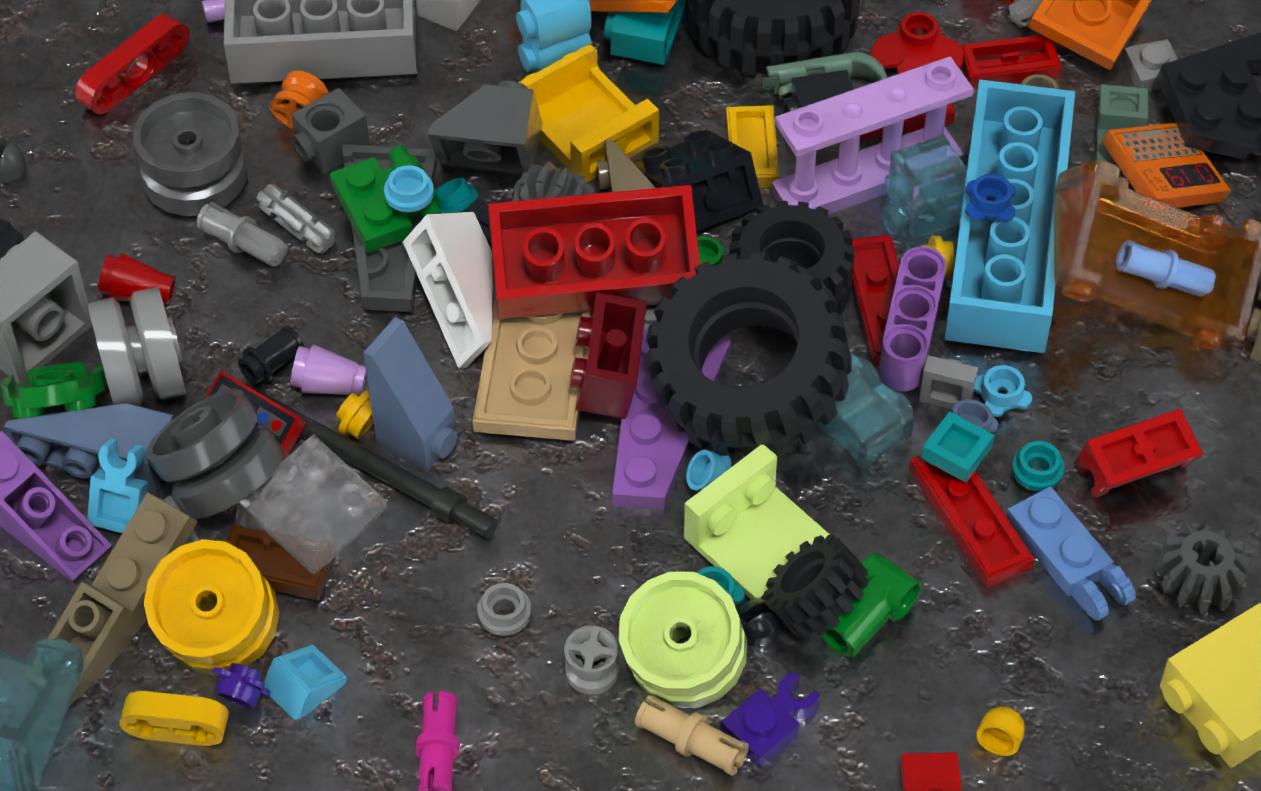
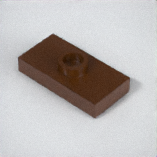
M238 525L232 526L226 540L227 543L244 551L274 591L318 601L336 558L333 546Z

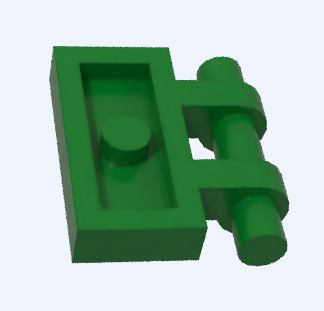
M403 145L395 146L390 150L389 157L393 163L390 168L382 170L376 158L373 157L330 172L331 186L367 253L405 240L412 232L411 221L424 218L427 214H443L439 208L441 200L435 189L432 201L425 208L415 212L395 210L386 202L384 185L393 170L405 165L417 166L423 170L418 158L410 155Z

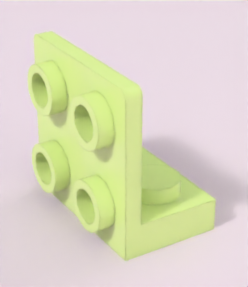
M765 445L757 447L685 502L684 539L715 567L726 570L732 576L734 583H737L751 600L765 599L764 592L769 589L766 583L769 578L777 576L773 570L778 564L785 565L788 562L785 558L786 555L791 551L797 554L800 551L799 545L805 541L812 545L814 537L822 535L826 538L829 534L776 487L777 456Z

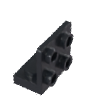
M709 130L690 133L685 136V142L670 148L660 146L648 149L641 154V159L633 161L655 188L691 185L696 232L764 205L751 152Z

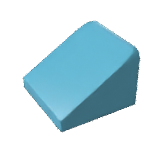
M312 644L273 658L264 681V688L271 691L269 696L294 720H298L309 714L345 685L348 678Z

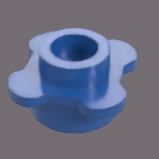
M996 174L982 175L976 180L970 181L966 185V193L970 196V203L966 205L965 209L966 215L973 220L998 219L1001 222L1012 220L1016 212L1015 208L1011 205V198L1015 196V187L1007 179Z

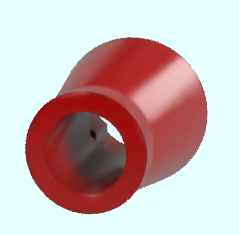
M123 253L119 257L107 255L100 273L98 292L109 295V298L113 297L116 301L130 302L133 292L158 286L163 304L169 305L175 289L176 276L165 274Z

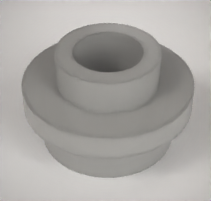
M495 584L486 590L478 602V620L482 627L492 634L500 636L513 635L524 629L530 621V600L519 587L513 584ZM509 609L513 611V613L508 615L496 614L499 610Z

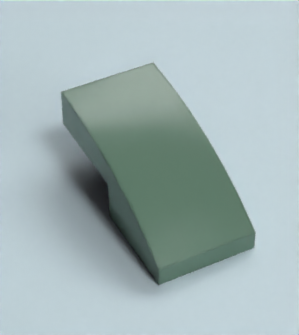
M1101 84L1097 115L1094 174L1125 177L1101 141L1107 131L1111 129L1147 126V88Z

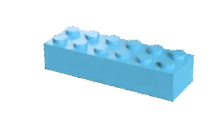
M979 79L944 340L1045 353L1053 314L1075 91ZM986 174H996L1007 179L1016 189L1015 196L1011 198V205L1016 210L1014 218L1008 222H1001L998 219L973 220L969 218L965 212L966 205L970 203V196L966 193V185L970 181Z

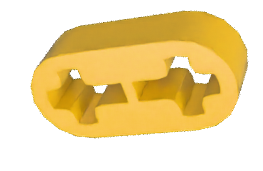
M136 691L126 696L119 725L123 731L140 739L213 746L223 741L229 711L220 702L209 698Z

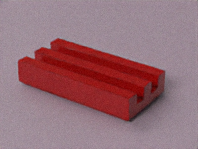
M1044 35L960 45L963 52V71L965 76H968V82L973 89L978 88L979 79L1018 84L1022 83L1026 77L1035 74L1046 75L1052 79H1059L1062 66L1053 40Z

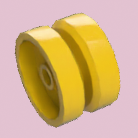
M203 539L179 546L159 562L148 579L144 598L147 622L151 630L180 663L198 673L214 675L212 673L214 667L229 670L231 663L248 667L264 655L276 635L280 612L275 591L244 551L227 542Z

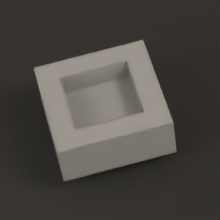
M1168 39L1125 47L1122 56V62L1134 86L1137 88H1147L1148 92L1161 89L1157 76L1162 65L1178 60Z
M928 355L923 370L919 401L951 409L953 405L961 400H973L978 367L963 364L954 359H942Z

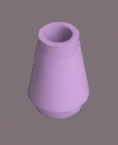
M312 344L311 348L299 346L292 368L290 386L302 388L301 393L338 395L355 393L360 396L363 393L366 381V367Z

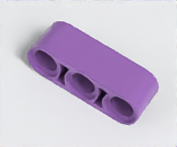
M927 246L911 248L904 253L901 259L883 336L879 377L888 388L896 391H909L921 384L940 305L946 261L943 255L936 249Z

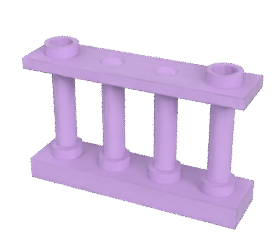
M951 56L776 116L775 125L796 156L795 174L771 182V196L776 204L779 201H788V205H798V201L809 203V208L816 209L820 206L828 210L829 215L963 167L964 153L944 124L947 105L973 96V87ZM926 112L925 128L902 136L904 120ZM883 127L882 143L859 151L860 135ZM840 142L839 158L815 166L817 150Z

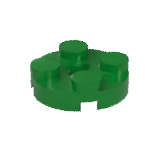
M68 362L27 370L29 379L27 381L15 384L14 375H11L0 382L3 403L5 406L12 407L14 418L38 416L45 412L44 407L65 404V409L68 411L91 408L97 404L95 396L107 388L103 365L95 363L93 371L86 372L85 362Z

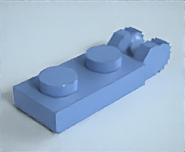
M1051 486L1008 508L1006 517L1024 544L1068 597L1072 595L1091 619L1093 618L1095 621L1100 620L1109 613L1105 597L1094 584L1097 581L1114 597L1118 604L1120 603L1123 606L1135 600V588L1129 577H1126L1125 572L1120 566L1114 565V561Z

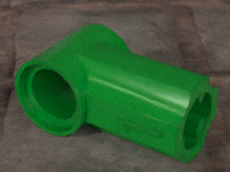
M878 552L871 554L862 563L868 571L866 577L869 581L868 586L861 589L864 593L861 601H853L851 605L855 609L849 615L843 612L838 617L841 621L833 628L830 624H827L825 633L820 634L826 646L840 657L845 655L853 658L889 619L892 622L900 620L910 610L920 594L922 583Z

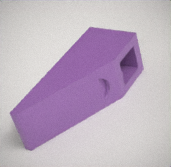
M1 431L0 527L73 582L112 545Z

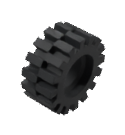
M828 534L826 538L822 535L814 537L812 545L808 541L800 544V551L797 554L791 551L786 555L785 558L788 562L785 565L778 564L773 570L777 576L769 578L766 583L769 589L764 592L765 603L798 637L801 634L804 638H809L813 631L817 635L823 634L827 624L834 628L841 622L838 617L843 612L849 615L855 609L851 603L853 601H861L864 595L861 589L868 586L867 569L845 544L834 535Z

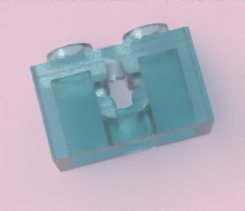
M944 134L891 152L889 174L885 177L887 190L886 204L882 208L881 214L887 231L891 235L896 234L906 251L928 243L932 235L943 238L957 233L959 229L967 167Z

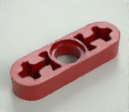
M161 14L155 17L81 76L75 89L76 100L95 114L101 115L109 112L181 55L189 41L190 32L188 27L169 14ZM137 58L135 64L129 70L130 65Z

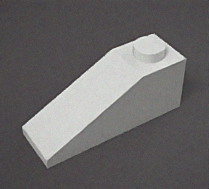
M474 212L427 214L405 238L403 244L458 368H467L492 342L493 253Z

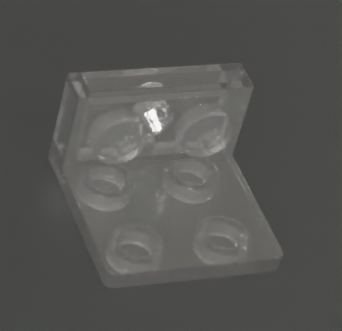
M313 434L280 463L278 469L263 485L238 502L235 525L260 531L264 529L310 573L316 574L386 510L387 501Z

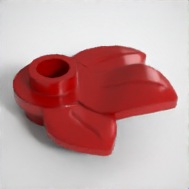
M913 12L906 15L897 26L896 32L883 35L876 40L870 56L876 58L882 64L883 68H896L897 74L951 56L959 69L962 68L963 52L957 41L942 35L937 20L925 12Z

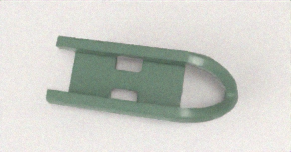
M851 52L768 66L766 68L768 78L762 79L764 91L773 89L774 94H778L779 99L784 101L786 98H791L792 78L841 70H847L849 77H863L874 82L886 79L887 76L882 64L876 58L865 53Z

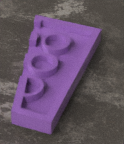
M644 329L637 386L626 419L621 418L612 491V506L665 510L686 460V452L690 441L686 432H679L668 417L666 409H663L648 369L646 353L650 348L646 341L648 330ZM725 335L714 344L702 367L703 374L716 383L719 381V373L723 363L727 361L732 350L733 336Z

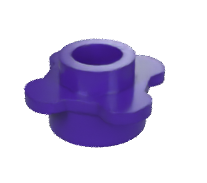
M231 663L229 670L220 667L213 668L212 673L219 677L214 694L224 700L243 707L255 708L260 696L269 697L271 691L264 688L265 684L260 682L262 674L252 668L237 663Z

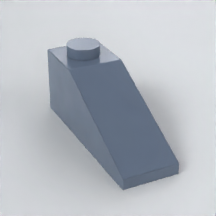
M394 317L363 352L377 446L428 472L439 458L443 459L451 453L457 442L458 433L456 431L454 407L405 322Z

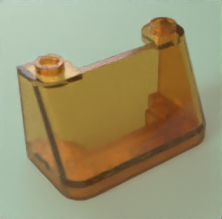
M1101 159L1059 173L1054 191V281L1057 285L1063 287V295L1080 301H1091L1093 299L1192 336V343L1202 348L1220 350L1223 344L1244 341L1261 271V222L1249 218L1244 220L1242 229L1233 228L1228 224L1222 223L1224 217L1217 214L1201 218L1128 189L1130 180L1119 177L1121 167ZM1126 240H1132L1137 244L1160 252L1173 250L1180 259L1212 269L1216 274L1214 288L1210 294H1205L1201 297L1170 286L1165 289L1156 288L1154 281L1118 271V267H1116L1117 253Z

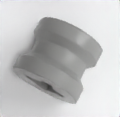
M596 625L578 628L568 636L564 645L565 675L570 686L576 691L587 695L608 691L616 683L619 676V649L615 636L606 628ZM598 661L599 665L593 667L594 662Z

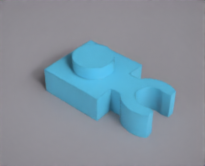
M111 438L99 450L98 457L102 469L94 473L90 479L87 520L93 526L123 533L148 492V481L134 478L135 471L144 461L145 452L142 445L136 444L128 451L127 461H124L116 452L117 439Z

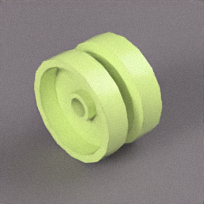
M667 572L647 580L629 597L620 616L619 643L636 682L648 695L653 694L675 708H700L720 700L737 684L746 665L747 638L732 597L715 580L695 572ZM681 638H689L685 643H677Z

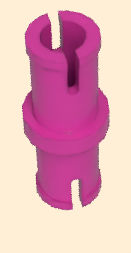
M433 691L425 694L422 698V734L415 741V754L420 759L417 791H453V762L460 754V740L455 736L458 698L447 691H438V706L434 705L435 694Z

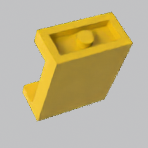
M591 44L566 54L559 61L536 73L529 74L519 82L527 86L528 89L534 90L542 119L540 141L565 167H568L572 174L584 175V183L597 177V160H605V140L612 139L628 158L659 142V109L648 98L635 105L598 68L597 50Z

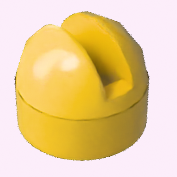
M1000 706L993 708L982 718L976 732L977 740L984 749L999 756L1013 755L1018 751L1024 738V720L1011 707Z

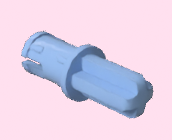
M1126 240L1121 245L1116 257L1118 271L1151 280L1155 287L1159 289H1165L1170 286L1201 297L1205 294H1210L1214 288L1216 274L1212 269L1180 259L1173 250L1160 252L1137 244L1132 240Z

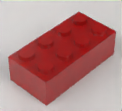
M691 185L488 203L496 298L500 319L591 311L597 292L647 301V305H656L664 297L671 300L673 294L670 287L683 276L690 280L696 275L694 268L700 265Z

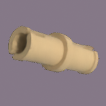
M653 694L646 697V702H642L635 718V725L637 727L644 728L675 744L676 752L686 757L694 754L725 770L731 776L737 773V767L741 768L746 759L749 749L748 743L742 740L739 741L708 725L707 717L697 712L689 715L660 700Z

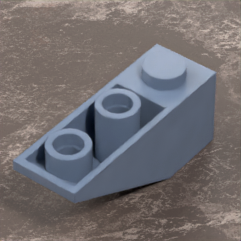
M122 403L10 420L6 422L4 429L7 437L35 466L44 464L63 469L79 478H89L99 469H102L98 457L99 450L109 439H117L116 452L124 461H127L129 450L136 444L142 445L145 458L142 465L135 471L134 478L148 481V492L157 494L163 480L160 479L147 461L146 449L159 431L174 419V415Z

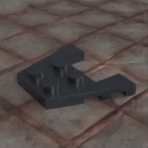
M1261 32L1162 65L1157 80L1186 147L1246 159L1249 153L1261 155V93L1252 76V73H1261Z

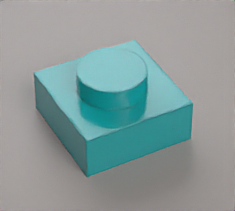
M949 411L922 446L921 459L967 482L992 449L995 435Z

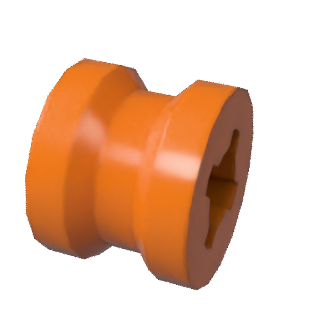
M301 70L291 71L286 75L281 85L282 91L276 93L270 104L271 112L283 125L294 129L292 114L327 95L328 89L319 78Z

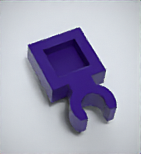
M796 672L786 675L780 681L778 694L775 697L771 698L762 689H759L721 721L720 731L749 744L746 757L758 768L763 766L799 735L800 724L795 719L808 718L819 707L820 694L816 690L805 699H796L790 695L799 687L800 676Z

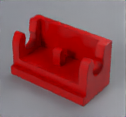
M1177 409L1087 440L1074 464L1080 475L1092 472L1095 486L1092 487L1091 494L1093 497H1099L1107 494L1112 488L1173 467L1180 469L1191 465L1194 460L1202 457L1203 452L1182 410Z

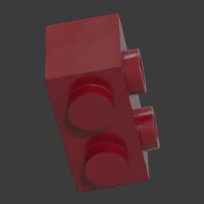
M597 292L590 318L580 317L575 346L584 348L583 358H574L569 388L578 389L575 410L626 419L637 386L647 301Z

